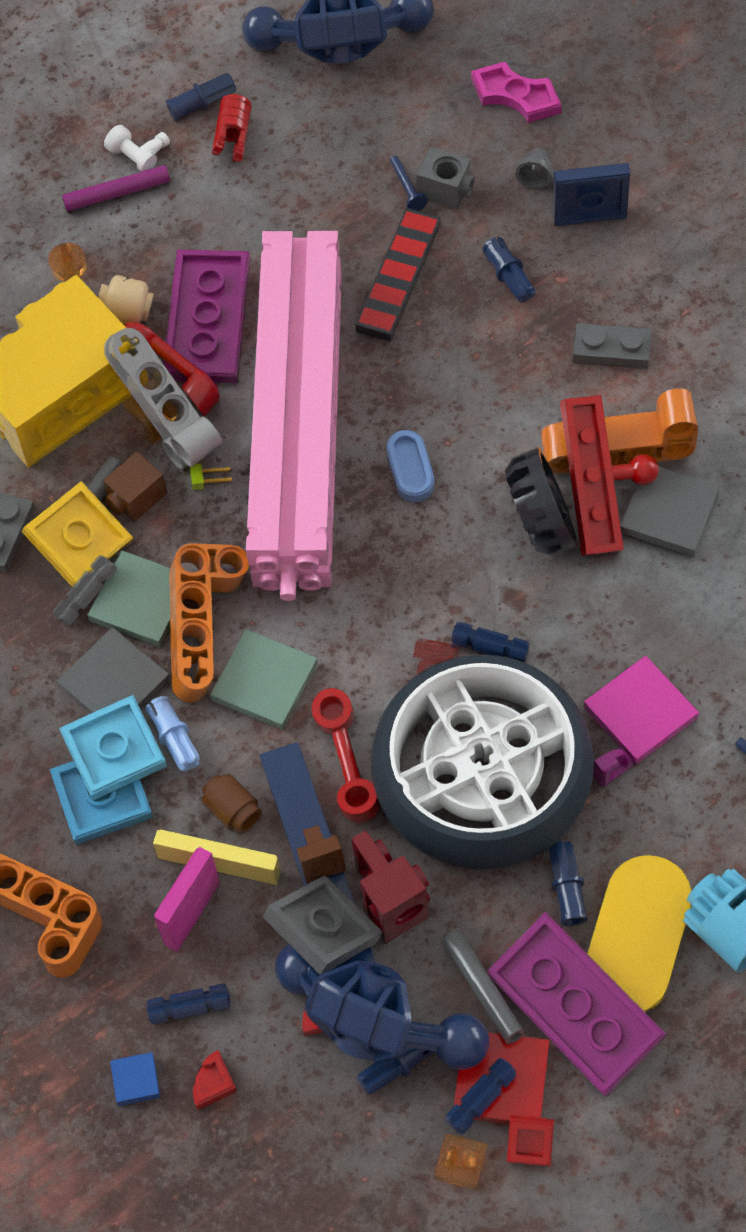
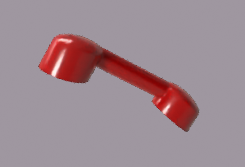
M135 321L125 323L124 326L126 328H133L139 331L158 356L187 378V381L181 388L205 417L221 398L214 380L205 371L200 370L158 337L149 327Z
M335 688L324 689L313 699L311 708L318 728L324 733L332 735L346 782L339 789L337 803L343 816L349 821L355 823L366 822L378 813L381 805L373 783L366 779H361L347 730L354 720V709L350 699L343 691Z

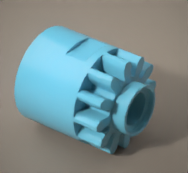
M734 868L732 870L727 869L722 876H716L714 873H711L702 879L687 897V901L692 907L685 912L683 921L734 971L740 973L746 969V880Z

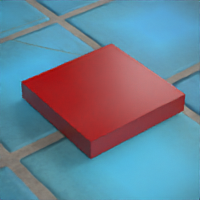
M488 1032L489 1049L485 1058L473 1068L458 1070L454 1106L456 1104L460 1106L462 1102L460 1099L483 1074L488 1076V1069L497 1059L503 1058L514 1067L516 1077L506 1088L502 1086L500 1090L502 1093L479 1118L474 1117L473 1120L510 1125V1115L541 1118L550 1040L522 1036L518 1041L506 1044L501 1034Z

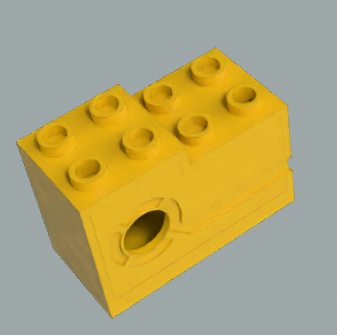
M77 275L66 282L56 285L50 293L37 302L28 304L21 313L15 316L19 330L4 336L0 341V436L9 442L11 449L28 468L132 396L104 354L106 340L126 327ZM126 341L118 349L121 354H124L131 348V345ZM142 370L140 374L142 386L149 384L146 370Z

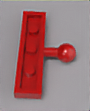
M602 395L563 399L560 401L581 555L588 556L622 551L624 548L614 481L631 479L638 485L651 484L658 476V463L652 456L640 454L632 458L629 464L611 465Z

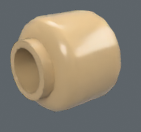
M116 275L111 279L109 285H101L98 298L124 325L129 321L147 322L154 293L148 292V285L144 281Z

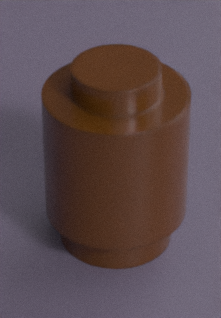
M231 774L215 775L202 789L204 794L201 801L202 804L230 831L235 830L238 834H243L250 830L262 815V810L258 807V800Z

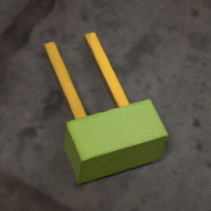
M199 463L189 469L192 490L204 489L205 483L232 482V477L203 479V473L228 472L230 467L202 469V464Z

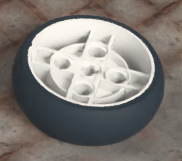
M469 655L449 659L431 666L411 679L394 696L382 714L376 729L371 752L373 786L379 803L393 827L405 840L424 854L450 865L470 869H496L515 865L539 855L558 842L568 832L582 811L590 792L594 772V754L591 737L585 719L570 695L552 678L537 668L512 658L496 655ZM490 697L503 699L519 704L529 709V711L520 714L514 709L499 703L489 701L473 702L471 698ZM430 714L435 724L430 729L423 744L421 763L401 773L400 755L403 745L413 729ZM465 723L470 725L472 729L466 732H458L453 727L457 724ZM514 739H523L528 744L525 747L517 748L511 746L509 742ZM563 749L565 768L561 784L552 798L537 810L530 798L542 778L544 758ZM483 758L484 763L489 760V764L482 766L480 761L475 764V760ZM443 774H449L454 776L455 780L448 784H441L436 781V778ZM498 790H506L512 796L505 800H498L492 794ZM444 808L463 819L492 821L495 828L477 829L462 827L446 822L432 815V813Z

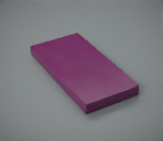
M177 249L166 343L200 370L205 371L214 382L238 383L251 260L250 251ZM164 360L163 365L175 381H187L184 375Z
M546 912L486 971L489 977L606 1097L668 1036Z

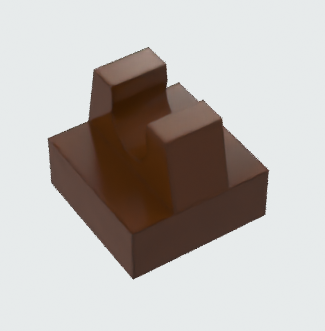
M319 825L302 830L306 846L296 850L307 884L324 875L329 877L346 871L342 849L336 835L324 839Z

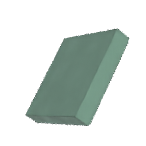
M121 551L114 564L117 570L108 581H105L103 588L88 613L89 621L109 629L113 627L122 634L161 647L170 630V568Z
M245 629L210 694L211 701L284 730L318 665V660L314 656Z

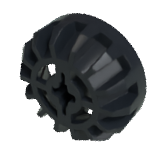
M537 447L513 457L505 469L506 480L511 489L510 494L517 507V513H519L523 522L524 530L527 531L530 542L534 545L536 552L553 556L577 547L578 540L568 508L553 471L541 448Z

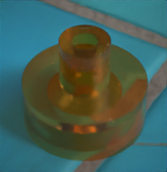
M61 243L55 246L48 256L51 273L61 281H68L75 275L81 277L87 267L82 248L74 243Z

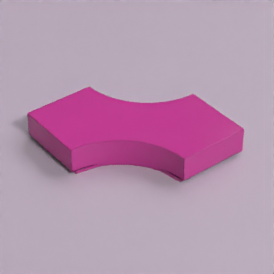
M506 62L471 71V80L482 106L489 104L509 106L521 113L528 123L562 113V105L551 80L548 78L530 79L520 76L512 71Z

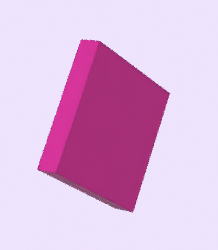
M646 655L586 699L583 706L615 743L629 755L635 765L698 719L699 712Z
M200 846L196 848L154 914L164 945L175 952H178L220 885L212 853Z

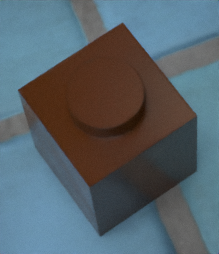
M135 452L103 480L107 493L105 501L117 515L124 513L133 522L168 494L163 474L139 452Z

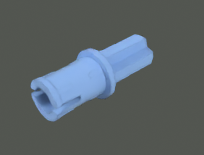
M161 696L153 699L151 703L154 705L155 710L151 704H148L146 712L159 732L158 740L160 744L167 746L181 771L186 772L196 768L199 765V754L188 736L189 728L187 724L179 720L168 697Z

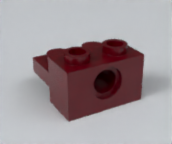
M366 830L353 837L352 845L355 866L362 877L360 888L364 897L363 909L368 918L382 931L381 937L385 944L428 919L427 902L430 901V897L426 888L429 886V882L422 869L417 864L411 867L404 855L392 861L391 855L380 839L374 842Z

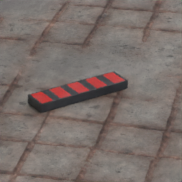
M409 208L405 209L356 321V332L391 342L441 226V217Z

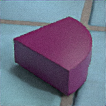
M623 749L612 750L594 760L593 778L601 787H605L633 767L634 762Z

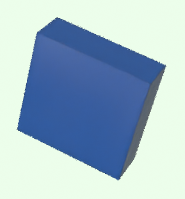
M152 1052L110 1061L118 1106L161 1098L155 1059Z

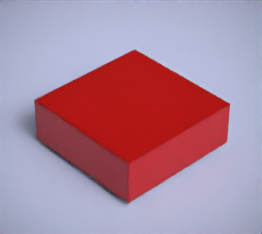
M510 1115L507 1162L551 1167L554 1119Z

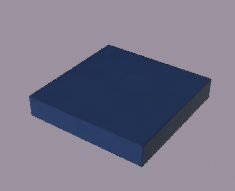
M629 163L554 171V226L627 218L630 185Z

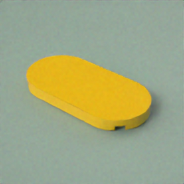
M651 855L629 859L621 864L611 876L587 953L645 1012L656 1007L666 994L686 925L683 921L685 918L684 914L691 906L687 901V897L691 893V887L683 871L671 861Z

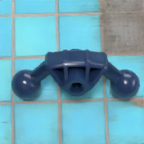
M306 0L296 14L295 20H284L277 10L261 6L252 9L245 16L242 23V36L247 45L258 52L273 51L283 41L297 42V47L302 53L321 63H346L361 59L370 54L385 41L388 29L397 27L407 33H416L424 30L432 21L434 5L432 0H391L390 6L383 8L376 0Z
M290 944L286 945L277 956L275 973L280 985L292 994L308 996L305 1006L306 1014L347 1055L365 1060L385 1061L400 1057L404 1047L435 1051L438 1058L448 1067L456 1070H467L481 1063L488 1052L489 1035L487 1029L479 1019L472 1015L464 1013L454 1014L445 1018L439 1025L411 1021L406 982L395 970L387 966L357 960L320 975Z

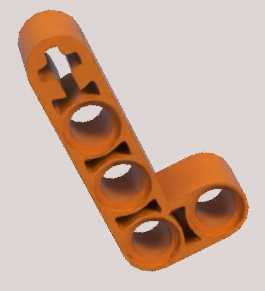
M672 389L662 393L657 399L656 411L605 417L611 465L629 464L632 458L640 454L650 455L657 462L679 460L690 456L696 449L698 424L692 394L686 389ZM563 422L546 426L541 431V440L544 455L553 473H570Z
M185 544L176 552L171 565L169 584L172 689L176 697L183 702L193 703L201 700L212 682L214 665L211 592H233L242 584L249 564L246 552L238 546ZM192 563L197 567L198 571L188 572L181 564ZM229 564L237 570V573H227L220 565ZM190 599L195 601L199 605V609L187 608L182 603V600ZM192 636L200 642L201 646L191 647L184 642L183 637ZM194 664L196 665L193 669V679L198 684L192 683L191 677L187 676L191 665Z
M0 853V884L7 878H17L16 883L12 887L7 889L0 888V905L46 926L38 943V953L50 974L59 978L75 974L102 927V918L93 898L83 891ZM44 894L54 895L50 903L43 906L35 905L36 900ZM79 911L90 912L89 917L81 923L71 922L72 917ZM59 947L70 948L68 954L62 959L55 960L50 958L55 949Z

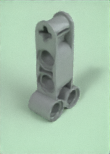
M124 328L106 340L104 345L106 359L163 438L162 447L179 469L183 470L187 466H194L223 444L216 428L207 418L198 415L139 331L133 328ZM128 341L131 348L128 349L127 353L121 354L118 348L122 346V343ZM142 370L150 371L153 374L155 385L152 390L142 386L140 382ZM165 402L172 403L177 409V417L174 422L167 420L162 413V407Z

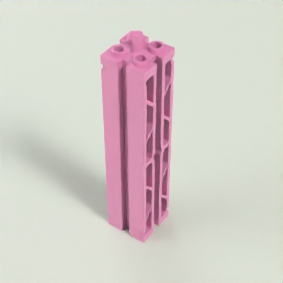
M262 231L263 252H261L247 520L249 535L246 539V554L248 564L251 565L250 574L253 587H260L268 591L280 589V599L284 601L296 599V582H298V586L301 589L308 591L318 590L321 587H331L341 315L340 286H342L338 231H308L307 238H293V231Z

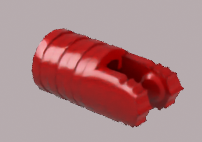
M229 94L221 99L211 152L213 155H220L225 141L235 142L232 150V160L242 162L252 109L251 101L246 97Z

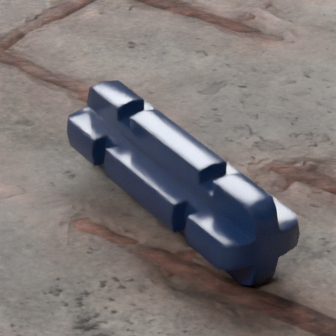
M457 622L453 629L451 637L454 645L465 648L471 645L473 646L472 650L502 657L506 655L521 662H525L529 654L530 643L523 639L514 637L513 640H509V635L481 627L474 630L472 629L473 625L463 622Z
M222 983L209 986L208 991H203V988L172 994L169 995L170 999L164 1000L163 997L149 999L146 1008L150 1022L158 1024L167 1022L168 1017L172 1016L176 1020L208 1013V1008H214V1011L227 1009L230 1007L231 1000L228 987Z
M503 1058L497 1059L488 1069V1076L483 1074L460 1099L462 1101L461 1105L456 1104L447 1113L446 1122L454 1131L464 1134L474 1123L473 1118H479L502 1093L500 1091L501 1087L506 1088L516 1077V1070L508 1061Z

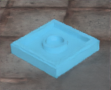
M134 695L59 728L92 801L167 767L166 761Z

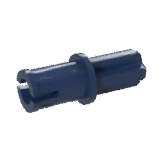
M224 73L199 86L197 83H194L192 89L170 100L167 99L165 102L173 120L177 121L179 118L201 108L207 110L209 104L222 99L226 95L235 93L236 85L231 75Z
M495 237L488 240L484 244L482 251L494 266L496 278L507 284L520 303L527 302L530 298L534 297L535 289L522 271V261L512 255L503 238L498 237L497 241Z
M563 841L556 842L549 848L554 875L551 888L557 892L561 924L563 926L581 925L588 921L581 889L585 883L584 878L580 877L578 873L573 844Z
M404 1047L400 1057L377 1061L362 1071L357 1077L358 1082L368 1095L373 1094L400 1074L404 1077L410 1075V1069L435 1053V1051Z

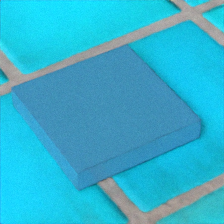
M74 761L50 769L75 845L153 818L140 779L92 801Z

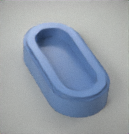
M410 430L398 431L390 436L386 444L387 458L398 494L403 499L409 502H420L427 499L434 490V474L422 437L416 432Z

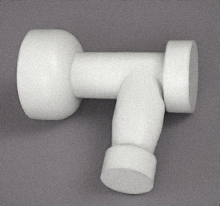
M117 125L112 128L104 140V147L113 154L124 153L137 164V169L141 172L154 168L157 162L155 154L161 148L170 144L168 136L160 132L154 139L139 148L131 141V133L123 125Z

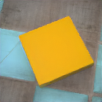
M82 481L23 527L22 533L72 587L85 571L90 572L93 569L90 565L98 556L102 555L110 560L133 540L132 535Z

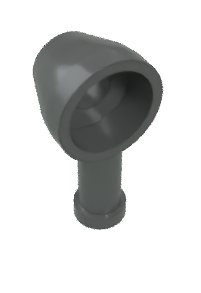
M533 148L520 160L515 175L518 182L524 187L539 190L547 187L549 183L554 184V171L559 170L553 169L550 154L546 150Z

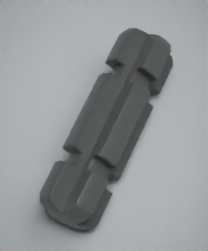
M100 555L90 565L93 569L90 572L85 571L66 594L68 599L66 601L61 600L54 608L53 613L63 623L71 625L80 615L77 611L80 608L85 609L103 588V580L106 579L108 581L116 572V566L105 556Z

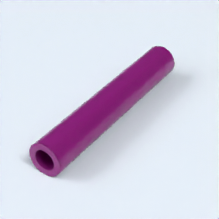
M162 165L62 194V199L66 211L70 212L171 181L166 165Z

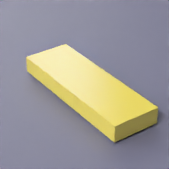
M161 829L160 831L157 830L153 842L159 859L186 865L196 848L200 846L212 853L217 872L274 885L278 884L281 874L276 855Z

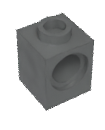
M432 147L429 148L416 174L417 193L424 194L430 201L456 209L459 208L464 196H470L475 183V176L471 175V159Z

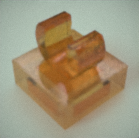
M445 1133L434 1180L477 1190L488 1144Z

